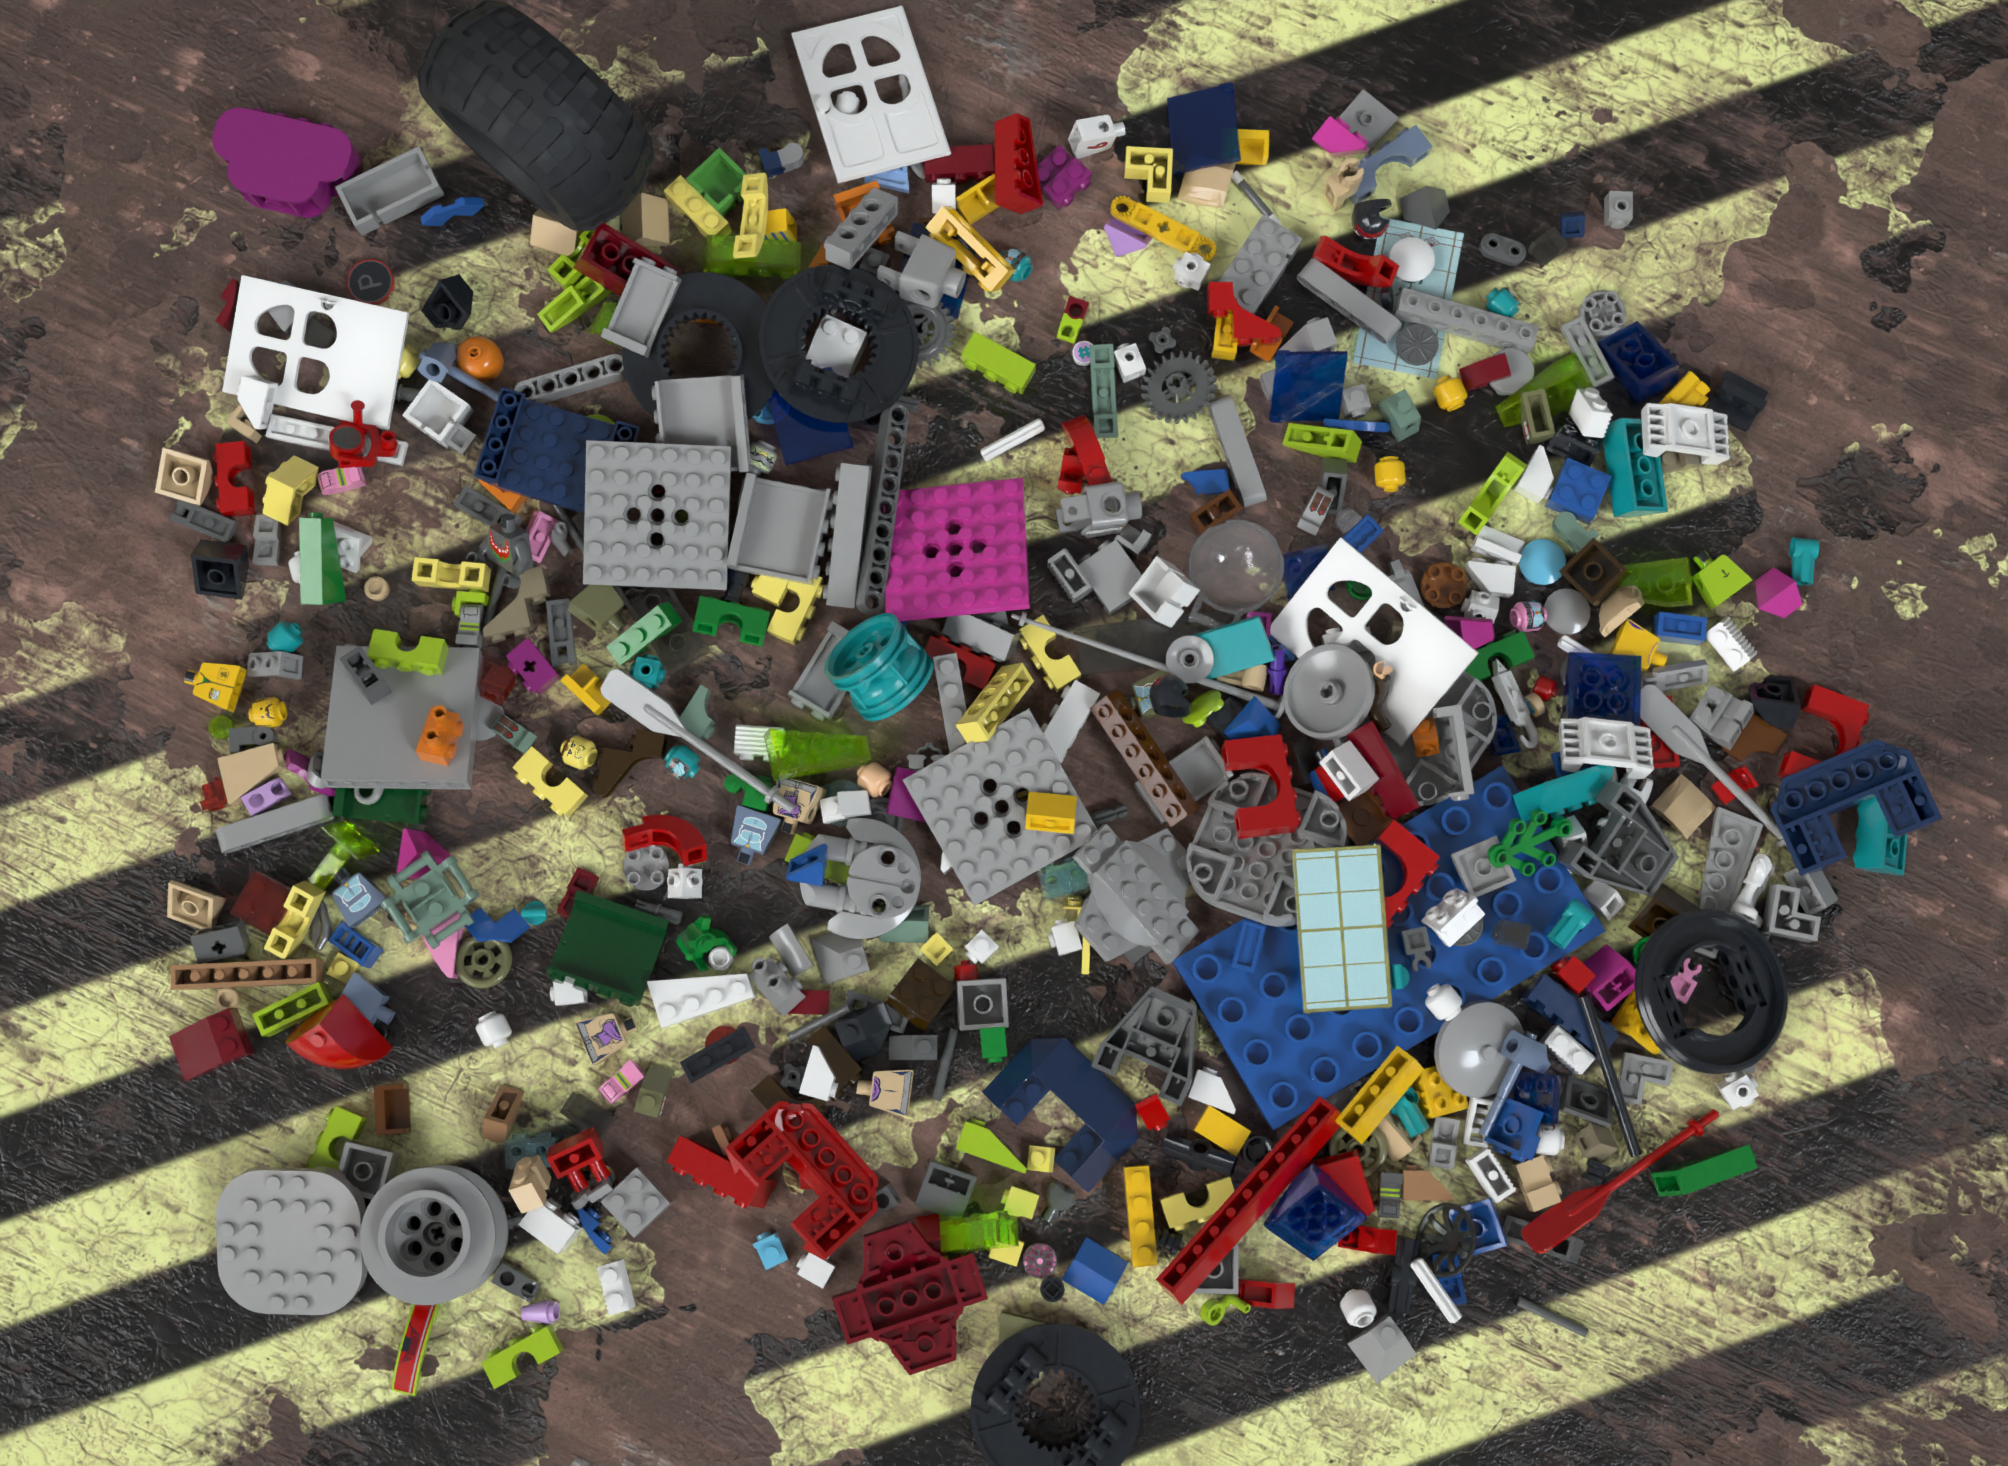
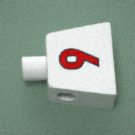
M1109 115L1076 120L1068 138L1074 157L1080 159L1110 149L1116 137L1125 135V126L1122 121L1112 123Z

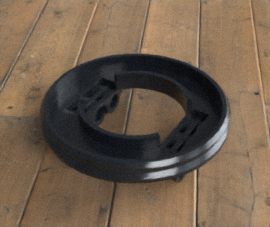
M1697 909L1676 915L1662 923L1650 935L1643 946L1636 966L1635 997L1644 1027L1661 1051L1679 1065L1705 1074H1724L1741 1071L1762 1060L1780 1038L1787 1018L1789 999L1785 972L1775 949L1760 930L1744 918L1718 909ZM1700 947H1710L1718 950V961L1724 968L1726 983L1733 993L1735 1007L1744 1016L1734 1030L1723 1036L1706 1033L1697 1027H1686L1669 977L1678 976L1679 969L1685 958Z

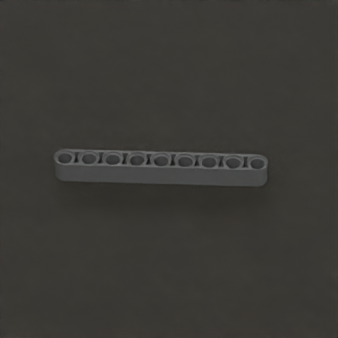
M902 404L888 407L880 416L856 595V607L862 613H873L881 610L885 601V588L887 586L909 420L908 409ZM892 411L897 414V421L893 419ZM889 434L894 437V444L889 441ZM886 457L891 460V468L886 464ZM883 480L888 483V491L883 488ZM880 503L885 507V514H882L879 509ZM877 527L882 530V537L877 535ZM874 550L879 554L878 561L873 557ZM871 573L876 577L875 584L870 580ZM868 597L873 601L871 608L867 604Z

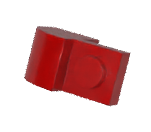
M1065 447L1057 489L1067 494H1081L1084 474L1073 448Z

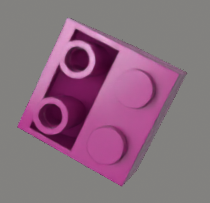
M1329 116L1312 138L1334 157L1365 154L1370 150L1366 146L1368 141L1357 131L1353 134L1350 133L1348 130L1351 127L1338 116L1335 120Z
M1608 944L1601 947L1583 963L1596 975L1583 989V992L1590 993L1592 1002L1600 1012L1609 1011L1635 989L1636 970Z

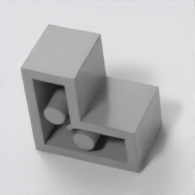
M1781 884L1770 885L1767 890L1761 933L1808 943L1818 940L1821 917L1797 912L1800 888Z

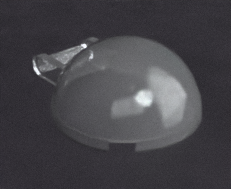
M1227 520L1226 523L1213 528L1211 526L1197 539L1189 557V577L1191 582L1200 591L1198 592V597L1188 622L1193 624L1198 622L1212 629L1227 625L1199 613L1203 602L1218 611L1235 614L1232 621L1234 623L1240 621L1244 613L1262 607L1274 596L1284 574V557L1281 554L1277 540L1265 528L1246 520Z

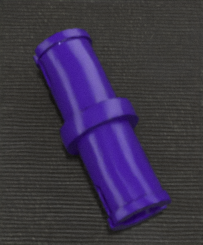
M1273 645L1271 648L1275 660L1271 661L1270 666H1268V673L1270 674L1269 692L1272 694L1274 691V695H1281L1284 693V675L1287 673V667L1284 665L1285 647Z

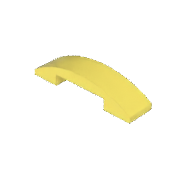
M766 173L743 175L741 196L744 199L740 235L735 236L733 251L735 259L756 257L762 247L768 217V183Z

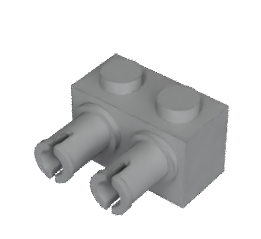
M760 957L753 961L752 969L754 971L748 977L783 1016L806 997L800 990L803 988L802 984L794 976L791 979L786 974L789 969L780 960L776 963L771 957H768L766 960Z

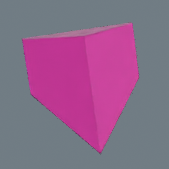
M1774 567L1754 581L1758 609L1784 619L1803 605L1796 581Z
M1445 616L1444 618L1445 625L1474 649L1494 640L1492 619Z
M403 829L397 873L421 858V854L427 850L438 865L451 855L426 832ZM426 865L408 878H420L431 869Z

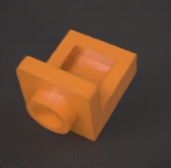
M1425 718L1412 733L1416 757L1440 753L1434 718Z

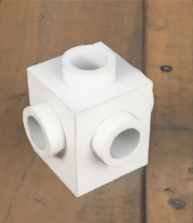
M1185 252L1183 258L1178 257L1172 270L1175 271L1174 279L1184 288L1191 287L1199 291L1211 264L1204 261L1203 257L1199 254Z
M1472 590L1469 599H1464L1461 612H1465L1464 617L1492 619L1494 624L1499 611L1500 598L1492 596L1487 592Z
M678 864V868L668 869V898H702V869H694L692 865L684 867L683 864Z
M1742 1070L1727 1073L1724 1076L1725 1079L1716 1083L1726 1103L1733 1110L1740 1106L1746 1107L1755 1101L1754 1098L1759 1096L1755 1089L1758 1087V1084L1751 1074H1745Z

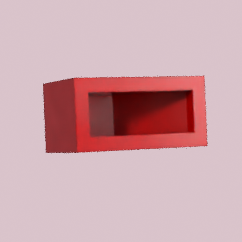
M1157 1092L1135 1103V1107L1148 1130L1154 1128L1156 1132L1168 1126L1166 1121L1170 1120V1116Z
M1238 1279L1237 1296L1250 1306L1272 1309L1294 1308L1295 1283L1275 1280Z

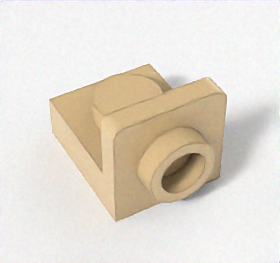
M239 405L231 411L227 424L257 443L262 436L255 431L256 429L251 422L247 420V415L242 406Z

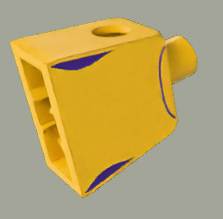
M1626 619L1621 623L1606 660L1619 668L1643 673L1648 670L1650 664L1657 667L1664 666L1668 655L1656 651L1660 642L1658 637L1633 621Z

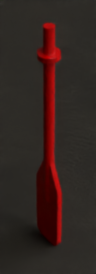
M1712 1109L1698 1120L1690 1118L1687 1121L1688 1127L1608 1183L1573 1192L1563 1199L1562 1202L1557 1203L1523 1227L1521 1232L1523 1240L1536 1253L1548 1252L1595 1219L1611 1192L1691 1136H1702L1704 1134L1703 1128L1719 1117V1113Z

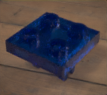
M1326 544L1280 555L1286 596L1289 601L1328 554L1329 549ZM1334 584L1331 585L1328 591L1335 590Z
M1520 1072L1515 1081L1514 1100L1544 1112L1540 1123L1558 1125L1561 1075Z

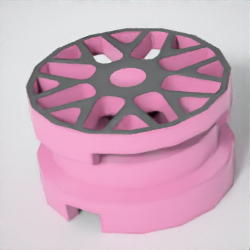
M1035 1243L1026 1249L1023 1255V1265L1025 1271L1030 1276L1043 1279L1054 1272L1057 1266V1257L1055 1251L1049 1245Z

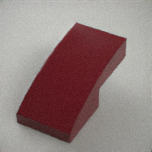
M234 278L231 279L220 296L226 305L215 320L216 323L228 332H231L233 329L240 283Z
M1505 353L1480 360L1459 369L1466 392L1486 387L1488 383L1511 377Z
M577 867L556 913L569 919L577 890L593 895L599 881V876Z
M801 990L806 997L787 1014L824 1015L828 1013L830 991Z

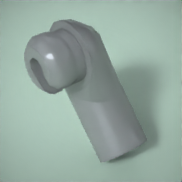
M558 521L552 528L551 541L566 558L574 550L567 543V525L562 521Z

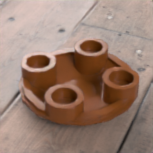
M1439 562L1431 565L1424 572L1421 579V592L1432 606L1441 609L1451 608L1461 603L1465 597L1467 579L1462 568L1448 562Z

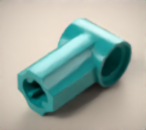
M1798 537L1791 539L1789 556L1792 558L1791 579L1796 581L1797 585L1813 584L1814 564L1819 553L1818 539Z
M1576 898L1565 907L1561 914L1563 916L1547 934L1550 941L1562 949L1566 948L1578 931L1582 930L1595 915L1594 912Z
M1411 1086L1390 1112L1399 1116L1410 1138H1413L1428 1130L1429 1125L1417 1106L1418 1095Z

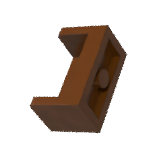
M409 1084L374 1086L376 1135L411 1133Z

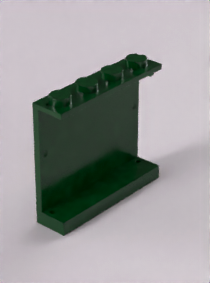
M336 788L332 815L339 818L424 825V819L428 818L429 806L426 805L427 796H430L432 789L384 788L382 796L377 802L365 805L358 802L355 798L354 788ZM359 788L361 796L369 797L372 795L374 788Z
M577 890L573 909L550 967L547 966L546 968L547 976L550 977L551 981L559 984L564 982L573 984V988L579 991L586 992L587 989L594 991L598 997L603 999H610V997L618 999L620 1004L627 1007L639 1006L647 987V981L650 979L668 931L669 920Z

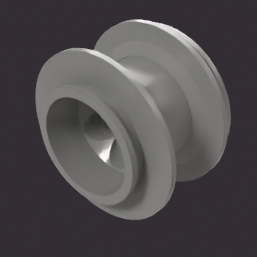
M450 1165L410 1170L387 1182L369 1203L360 1231L363 1260L375 1282L391 1296L416 1305L441 1304L472 1292L492 1276L506 1250L508 1219L498 1193L478 1174L465 1168ZM434 1202H438L441 1205L439 1215H435L432 1212L431 1207ZM455 1213L461 1222L460 1226L454 1223L453 1217ZM414 1216H417L421 1221L419 1229H414L411 1225V1219ZM439 1228H443L442 1232L445 1234V1236L438 1237L439 1232H437L436 1230ZM457 1237L463 1239L461 1250L455 1247ZM415 1241L422 1245L420 1254H416L412 1249ZM436 1252L444 1255L442 1265L437 1264L434 1260Z

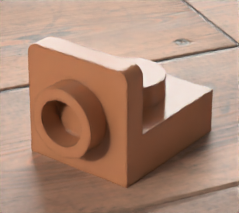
M723 1124L712 1128V1131L723 1155H727L725 1147L734 1138L729 1127L724 1128Z

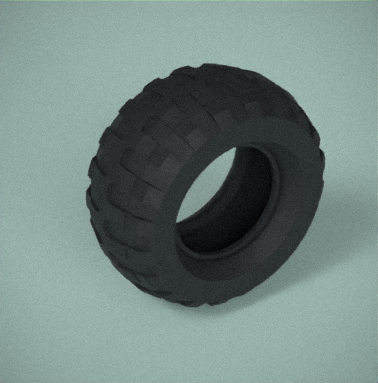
M481 0L471 9H465L452 17L430 41L423 57L424 62L417 71L419 92L423 99L474 153L517 191L553 219L574 231H594L603 222L607 223L620 215L641 191L648 175L647 171L655 159L652 139L630 108L589 66L530 17L507 3Z

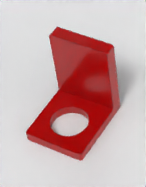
M1746 766L1736 767L1727 773L1744 792L1759 786ZM1720 780L1711 785V788L1723 805L1736 798Z

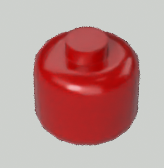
M1542 675L1537 678L1532 692L1536 693L1542 701L1548 702L1552 697L1555 698L1559 689L1556 688L1557 682L1554 679Z
M970 960L961 961V964L954 967L955 982L977 980V965L970 964Z

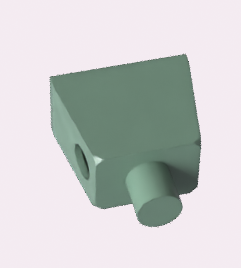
M1405 389L1376 404L1386 423H1390V430L1397 442L1419 431L1421 416Z

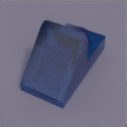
M1508 715L1497 717L1495 733L1490 742V755L1499 756L1521 752V747Z

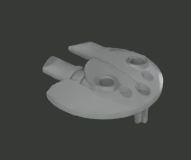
M848 819L846 828L852 835L850 839L818 834L806 850L807 852L825 843L828 846L827 860L843 862L846 866H850L848 872L850 877L847 878V885L839 887L823 884L819 886L800 882V889L806 905L835 910L838 913L828 922V930L853 939L874 938L895 929L911 913L920 892V865L911 844L895 828L874 819ZM886 852H892L895 855V860L890 865L882 862V856ZM878 899H882L886 903V908L881 913H877L873 909V904Z

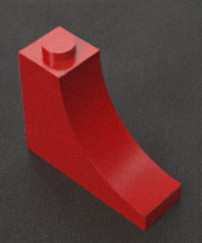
M1358 1149L1311 1161L1290 1183H1312L1327 1188L1343 1201L1351 1217L1364 1218L1375 1211V1202Z

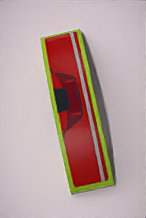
M413 1304L396 1360L391 1387L392 1391L416 1396L427 1345L441 1304Z

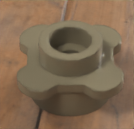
M399 905L397 908L405 918L406 909L403 905ZM382 908L384 917L381 920V925L384 928L393 926L399 929L388 910Z

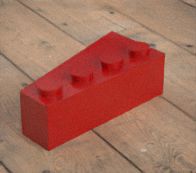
M1016 113L995 122V204L1021 215L1042 207L1043 199L1031 122L1029 118Z

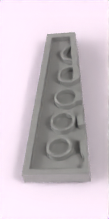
M1721 807L1716 808L1698 902L1700 909H1718L1730 912L1732 904L1738 897L1763 827L1762 823ZM1700 947L1694 950V952L1714 959L1718 950L1710 947Z

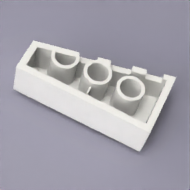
M1077 680L1074 681L1071 687L1069 685L1065 687L1061 698L1064 700L1060 706L1055 704L1049 715L1052 720L1049 725L1044 723L1041 728L1060 763L1063 762L1068 748H1071L1079 733V729H1082L1090 715V708L1096 704L1100 693Z
M749 974L647 981L661 1028H668L757 998L752 980L748 977Z

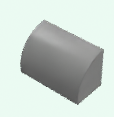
M789 924L784 925L769 936L792 977L796 978L814 967V964Z

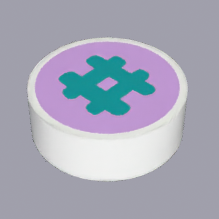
M1081 341L1074 346L1072 355L1077 364L1081 366L1090 365V345H1093L1092 343Z

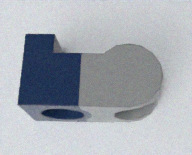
M789 143L784 149L768 153L767 147L758 150L767 178L797 169L804 163L803 150L797 143Z

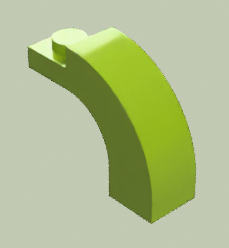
M1507 452L1465 510L1458 523L1475 535H1478L1510 488L1525 470L1527 464Z

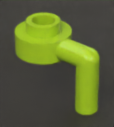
M1227 1294L1219 1301L1216 1299L1206 1301L1201 1307L1200 1317L1207 1324L1213 1326L1222 1320L1225 1308L1230 1304L1243 1313H1248L1251 1306L1235 1294Z

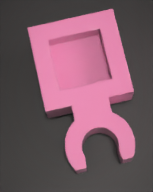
M1685 958L1683 961L1681 973L1679 972L1678 976L1670 977L1669 979L1676 999L1683 1004L1687 1003L1698 983L1692 979L1693 975H1697L1702 969V965L1697 964L1693 971L1688 968L1690 958Z

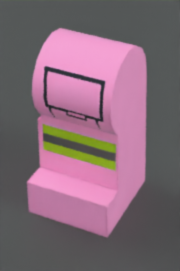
M362 467L336 468L323 471L317 475L323 495L342 493L366 486Z
M629 1060L599 1088V1091L610 1104H613L642 1082L646 1074L635 1060Z

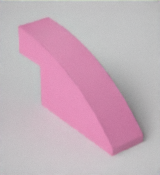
M460 913L433 930L434 935L460 918ZM464 927L441 941L440 946L435 949L431 948L423 935L425 944L433 959L448 978L458 979L455 970L456 951L462 943Z

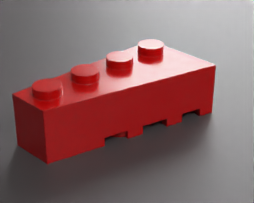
M679 1136L667 1160V1163L674 1166L672 1170L683 1176L686 1173L694 1177L693 1182L704 1187L707 1184L714 1187V1193L724 1198L727 1195L735 1199L733 1203L745 1209L748 1206L764 1209L777 1183L769 1178L756 1187L741 1169L735 1174L728 1157L717 1155L716 1151L685 1136Z

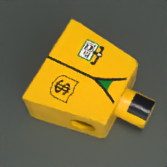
M202 663L199 672L193 670L186 672L184 682L194 685L193 695L234 713L247 670L237 665Z

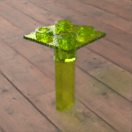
M341 821L323 826L322 829L337 843L307 882L325 890L333 880V875L343 867L351 855L358 860L377 854L380 851L374 847V843L370 839L359 834L357 828L350 822Z

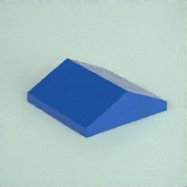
M1254 696L1225 729L1224 733L1230 740L1277 735L1281 724L1260 700Z
M1491 1198L1461 1205L1469 1213L1475 1226L1476 1246L1473 1255L1508 1245ZM1450 1209L1449 1217L1453 1224L1459 1212ZM1465 1218L1460 1223L1461 1231L1470 1230Z
M1086 1237L1062 1280L1104 1305L1129 1262Z

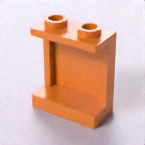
M877 180L833 195L842 222L849 216L850 211L858 206L863 196L867 195L873 187L880 190ZM892 223L887 226L870 247L878 244L880 246L888 245L895 239L896 233Z

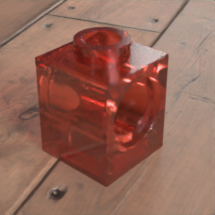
M493 664L479 685L480 696L502 706L516 685L515 673L506 666L500 667Z

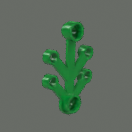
M1539 808L1534 809L1530 814V820L1527 825L1520 818H1514L1510 821L1509 829L1501 844H1494L1489 848L1487 852L1489 863L1496 868L1509 865L1518 869L1524 876H1531L1535 871V865L1529 860L1521 861L1513 857V855L1522 852L1538 859L1546 867H1551L1556 862V856L1548 850L1542 851L1533 846L1555 836H1569L1573 830L1572 823L1563 816H1557L1551 821L1550 828L1533 835L1537 826L1547 821L1546 812ZM1522 834L1518 842L1512 844L1516 835Z

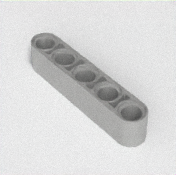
M1314 258L1309 260L1296 277L1304 287L1383 344H1387L1402 326L1395 316Z
M611 354L519 382L515 386L514 391L524 393L526 390H532L531 396L526 399L544 404L618 382L626 378L622 356ZM614 364H622V368L619 371L614 372L611 370ZM593 370L600 371L596 378H589ZM570 377H577V381L574 384H567V380ZM547 384H555L553 390L544 391Z
M1228 394L1209 400L1211 406L1208 408L1243 508L1267 501L1263 483L1231 395Z
M323 794L220 827L215 832L221 852L226 854L330 821L335 816L332 815L333 809L329 796Z

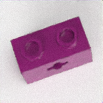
M529 638L506 655L510 661L507 664L515 675L518 673L522 675L525 679L522 681V684L530 693L535 691L538 695H541L562 678ZM530 664L534 665L535 671L533 673L529 671L530 668L528 666Z

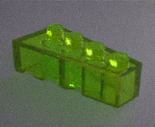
M707 235L702 249V272L725 276H780L782 278H790L800 271L801 242L764 239L756 257L735 259L733 257L735 237Z
M770 728L764 734L773 781L858 767L867 764L872 759L867 736L833 735L823 734V732L780 731Z

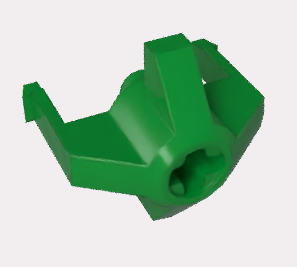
M710 916L699 917L678 935L676 942L685 954V959L688 961L693 960L700 971H709V967L702 957L703 953L708 952L714 946L724 945L732 957L736 956L737 947L734 946L724 931L709 927L711 922Z

